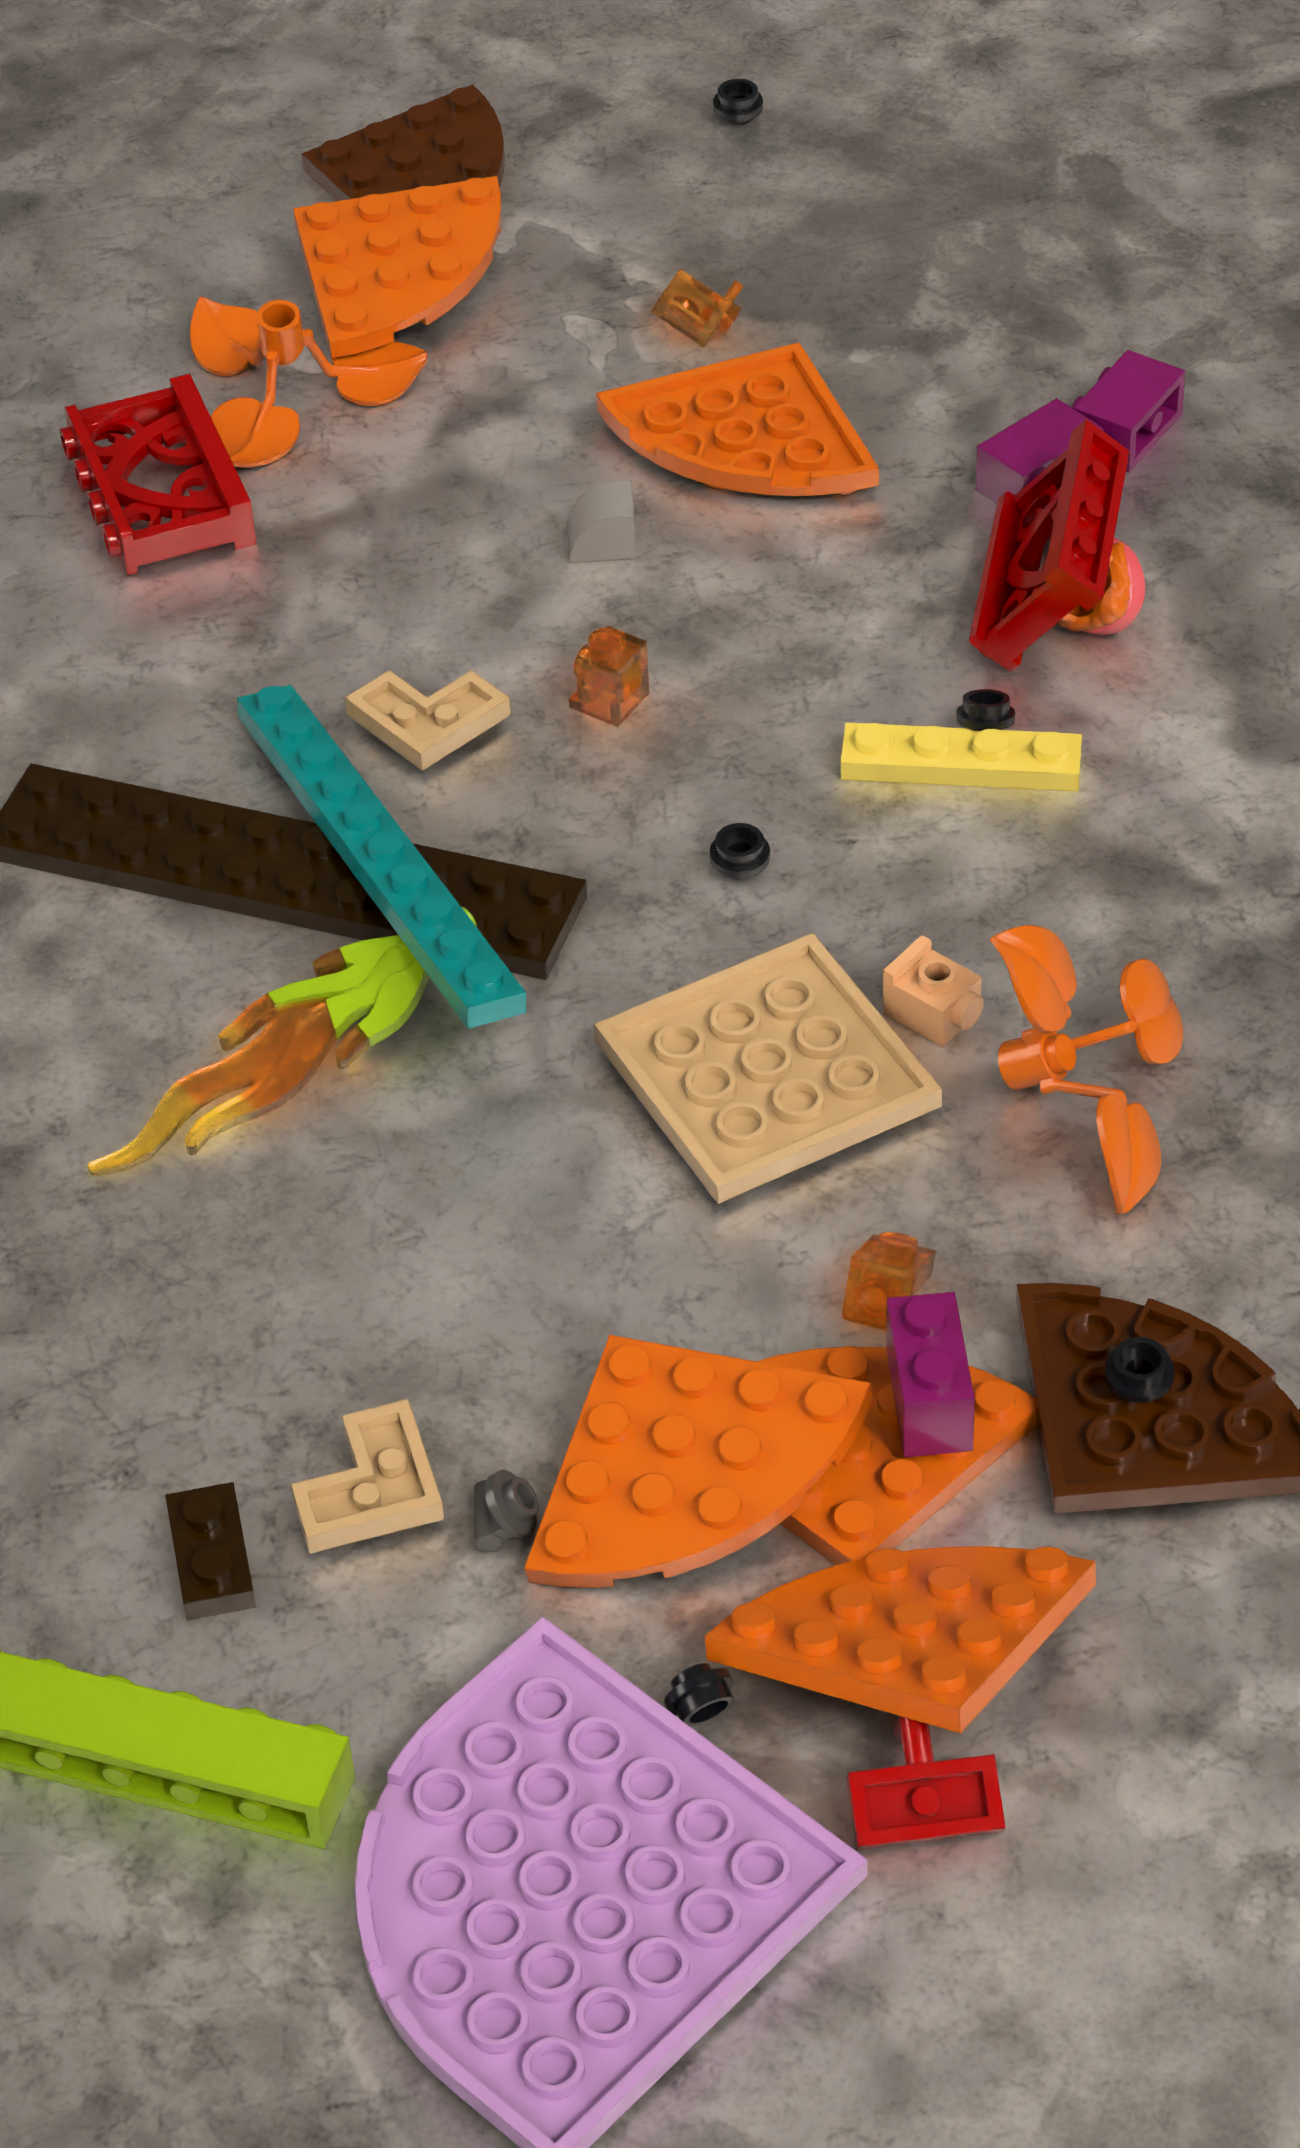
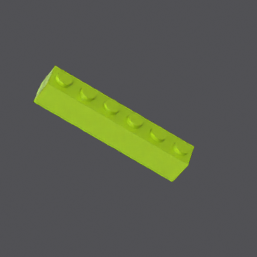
M0 1650V1768L325 1850L355 1780L348 1736L340 1735L334 1730L319 1724L303 1726L271 1718L254 1708L243 1707L234 1709L202 1701L197 1696L188 1692L173 1691L168 1693L136 1685L129 1679L119 1675L99 1676L70 1669L53 1659L41 1658L34 1660Z

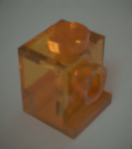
M608 625L605 628L593 631L588 637V644L580 649L574 662V674L577 676V691L569 698V708L619 727L649 695L647 641Z

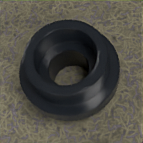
M727 80L718 87V93L713 99V110L717 116L729 123L744 124L762 112L763 97L758 92L757 85L750 80Z
M978 689L963 695V704L956 711V721L961 726L972 730H1003L1015 723L1016 712L1010 706L1008 694L998 690Z
M734 823L723 827L717 833L715 840L710 846L711 865L717 872L727 877L747 878L757 875L768 866L770 861L769 843L763 837L762 832L750 824Z
M1133 1337L1121 1342L1108 1357L1105 1365V1380L1110 1390L1122 1399L1137 1403L1151 1402L1163 1397L1171 1389L1174 1382V1364L1165 1348L1157 1341L1145 1337Z
M708 1663L694 1665L680 1672L672 1679L670 1684L673 1689L664 1698V1705L668 1711L675 1716L678 1715L679 1719L688 1726L702 1725L719 1717L734 1704L735 1699L730 1691L734 1682L733 1678L726 1668L711 1669Z

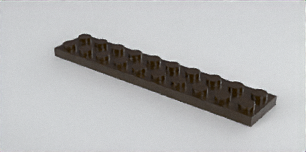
M30 763L0 811V862L358 940L398 935L330 841L314 822ZM413 843L461 908H466L472 914L476 921V927L510 972L547 980L587 899L586 879Z

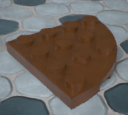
M473 84L457 88L450 94L428 103L415 105L409 108L408 111L381 122L371 123L365 128L339 139L326 141L321 146L301 154L303 171L336 201L360 198L370 194L411 190L420 186H436L466 181L471 178L497 176L500 187L505 161L501 124L491 104Z
M1064 1283L1017 1284L1016 1303L1032 1394L1036 1400L1037 1423L1054 1514L1300 1493V1409H1297L1292 1400L1275 1383L1276 1373L1246 1346L1198 1317L1154 1299L1148 1298L1145 1306L1121 1299L1101 1296V1287ZM1133 1337L1150 1338L1160 1343L1167 1351L1174 1364L1175 1371L1173 1385L1163 1397L1145 1403L1131 1402L1120 1398L1108 1387L1105 1380L1106 1361L1115 1348L1126 1339Z

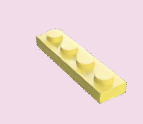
M845 722L841 755V780L1079 792L1082 734L998 729L978 731L968 728Z

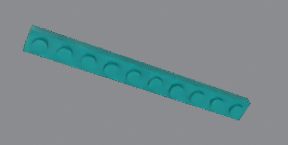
M269 686L259 690L258 693L237 697L238 718L467 1029L527 1013L526 991L293 686Z

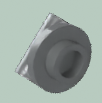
M500 1470L490 1475L487 1480H482L475 1484L474 1532L475 1547L483 1552L497 1551L502 1547L505 1540L511 1537L522 1538L534 1531L537 1524L539 1502L534 1489L528 1481L517 1477L510 1471Z

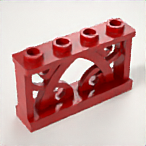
M190 373L169 378V388L81 410L77 409L76 404L65 407L68 427L59 429L65 456L68 461L74 460V471L81 492L90 491V493H87L95 525L105 524L102 526V534L110 559L119 557L127 576L138 573V566L231 542L235 550L257 545L251 500ZM124 434H130L132 437L128 439ZM108 439L113 444L108 447H100L94 442ZM173 444H185L182 448L170 449ZM149 454L155 459L170 465H195L185 470L175 479L171 487V494L145 489L127 481L135 467ZM102 464H108L105 470ZM203 486L205 489L193 491L189 487ZM189 488L190 496H185L184 493ZM162 517L171 518L170 522L160 524ZM136 521H149L148 528L136 531L131 528L132 524Z
M1085 419L1071 432L1069 447L1063 454L1016 495L1006 491L998 498L969 642L983 656L994 660L1010 672L1021 665L1023 651L1074 608L1080 605L1089 611L1104 597L1130 451L1088 419ZM1051 536L1048 555L1039 571L1043 548Z

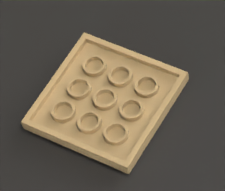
M814 933L594 1024L595 1042L717 1204L942 1107V1088Z

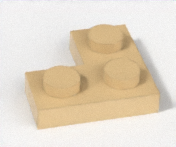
M390 670L345 697L346 711L349 717L422 771L511 715L510 697L472 670L429 697L420 693Z
M409 1399L342 1415L344 1433L355 1468L291 1484L293 1501L309 1554L444 1520L443 1503Z

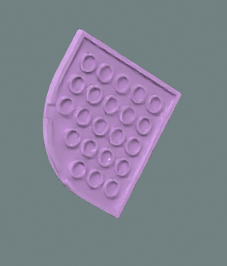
M542 1617L445 1702L416 1731L396 1757L387 1772L388 1783L381 1793L375 1809L369 1811L365 1821L357 1857L355 1895L359 1935L371 1981L378 1999L393 2026L416 2057L450 2090L520 2148H589L867 1877V1859L550 1621Z

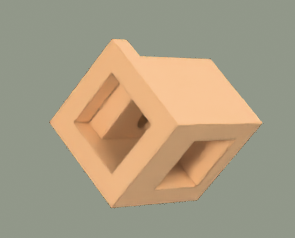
M921 935L883 970V1014L937 1045L944 1047L962 1029L968 1030L978 1020L984 1005V999L981 997L982 977L932 950V940Z

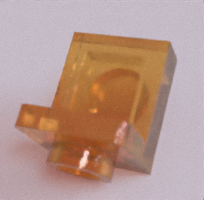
M679 269L657 300L651 312L702 347H705L716 330L725 335L741 312L742 308L734 302L744 285L735 280L724 297H722L682 269Z
M884 1232L879 1234V1236L873 1234L851 1257L842 1317L847 1321L886 1331L887 1298L913 1296L932 1276L936 1250L917 1246L918 1241L906 1234L897 1232Z

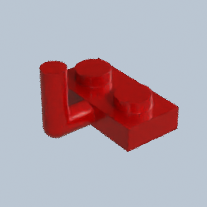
M899 1716L893 1728V1735L896 1741L903 1747L904 1766L848 1772L846 1775L856 1850L999 1833L1006 1829L995 1754L935 1762L929 1724Z

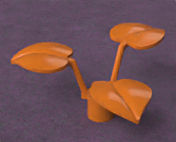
M200 296L195 305L190 325V341L194 358L200 367L207 372L224 377L235 376L243 372L249 363L254 366H260L263 358L266 357V394L263 403L249 397L234 398L222 403L211 415L212 421L234 467L253 468L271 464L284 457L296 444L300 433L298 414L291 408L273 405L276 398L277 365H289L295 362L303 351L304 346L308 348L326 376L331 378L338 377V393L347 401L363 406H380L398 399L409 389L428 359L427 351L394 341L361 353L333 358L332 364H330L314 341L313 331L311 329L302 330L299 308L287 300L269 301L256 311L245 307L220 304Z
M1023 925L999 932L989 940L1002 956L1009 971L1018 1001L1028 1021L1034 1027L1022 1031V1037L1004 1041L1000 1045L998 1065L1001 1076L1005 1083L1016 1091L1040 1085V1091L1044 1095L1053 1092H1063L1099 1098L1096 1108L1097 1130L1114 1198L1116 1215L1129 1212L1155 1185L1161 1169L1160 1144L1147 1110L1140 1103L1127 1104L1126 1095L1121 1089L1062 1079L1066 1077L1068 1071L1073 1070L1075 1067V1050L1134 1032L1139 1053L1146 1063L1161 1065L1172 1061L1181 1050L1184 1031L1181 1014L1173 997L1170 996L1168 982L1163 972L1152 961L1148 959L1131 961L1124 967L1120 978L1121 1002L1130 1020L1070 1039L1064 1033H1057L1064 1028L1066 1020L1071 1017V1009L1067 1002L1073 998L1077 988L1075 970L1065 945L1052 931L1036 925Z

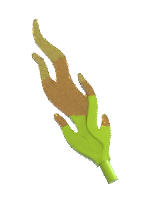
M462 907V909L465 911V913L468 915V917L471 919L474 925L477 926L472 914L466 908ZM399 935L358 941L320 956L312 963L315 978L290 983L266 993L249 1005L218 1035L221 1049L229 1051L245 1042L262 1026L269 1023L255 1039L231 1056L200 1068L176 1081L162 1097L152 1117L137 1138L121 1150L88 1163L89 1174L101 1176L121 1172L151 1159L200 1108L234 1090L249 1087L245 1092L223 1102L196 1120L185 1138V1145L189 1155L197 1154L210 1138L282 1106L298 1094L310 1081L337 1039L354 1022L365 1017L345 1035L335 1052L337 1068L340 1070L348 1068L362 1053L400 1029L410 1018L424 993L429 980L428 974Z

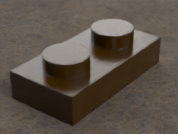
M234 1482L166 1494L186 1620L256 1608Z

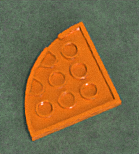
M497 176L471 178L461 182L436 186H420L411 190L370 194L360 198L329 203L319 202L310 206L293 208L295 228L331 359L361 353L394 342L395 332L419 321L425 326L431 324L450 311L469 294L492 262L493 247L498 234L501 233V192Z
M800 342L596 393L597 411L608 427L624 443L660 467L685 478L704 483L713 489H729L762 495L813 496L828 494L849 495L857 490L879 486L878 465Z
M609 1335L524 1567L529 1583L572 1588L615 1587V1579L634 1578L662 1572L664 1578H669L706 1566L742 1549L774 1529L805 1503L803 1495L823 1476L829 1466L833 1464L837 1467L862 1427L872 1402L873 1393L870 1382Z
M844 1346L818 1348L776 1355L756 1361L865 1381L871 1384L872 1402L862 1427L846 1455L837 1467L833 1464L829 1466L823 1476L803 1495L805 1503L780 1523L834 1565L863 1560L870 1553L879 1549H895L1038 1425L1035 1397L999 1377L969 1366L975 1398L973 1451L904 1457L885 1347Z
M992 1546L940 1547L908 1551L892 1548L879 1549L870 1553L863 1560L850 1561L810 1573L783 1584L749 1603L738 1606L731 1615L705 1635L706 1658L708 1661L961 1734L1096 1586V1563L1093 1560L1067 1555L1065 1551L1056 1547H1039L1033 1550Z

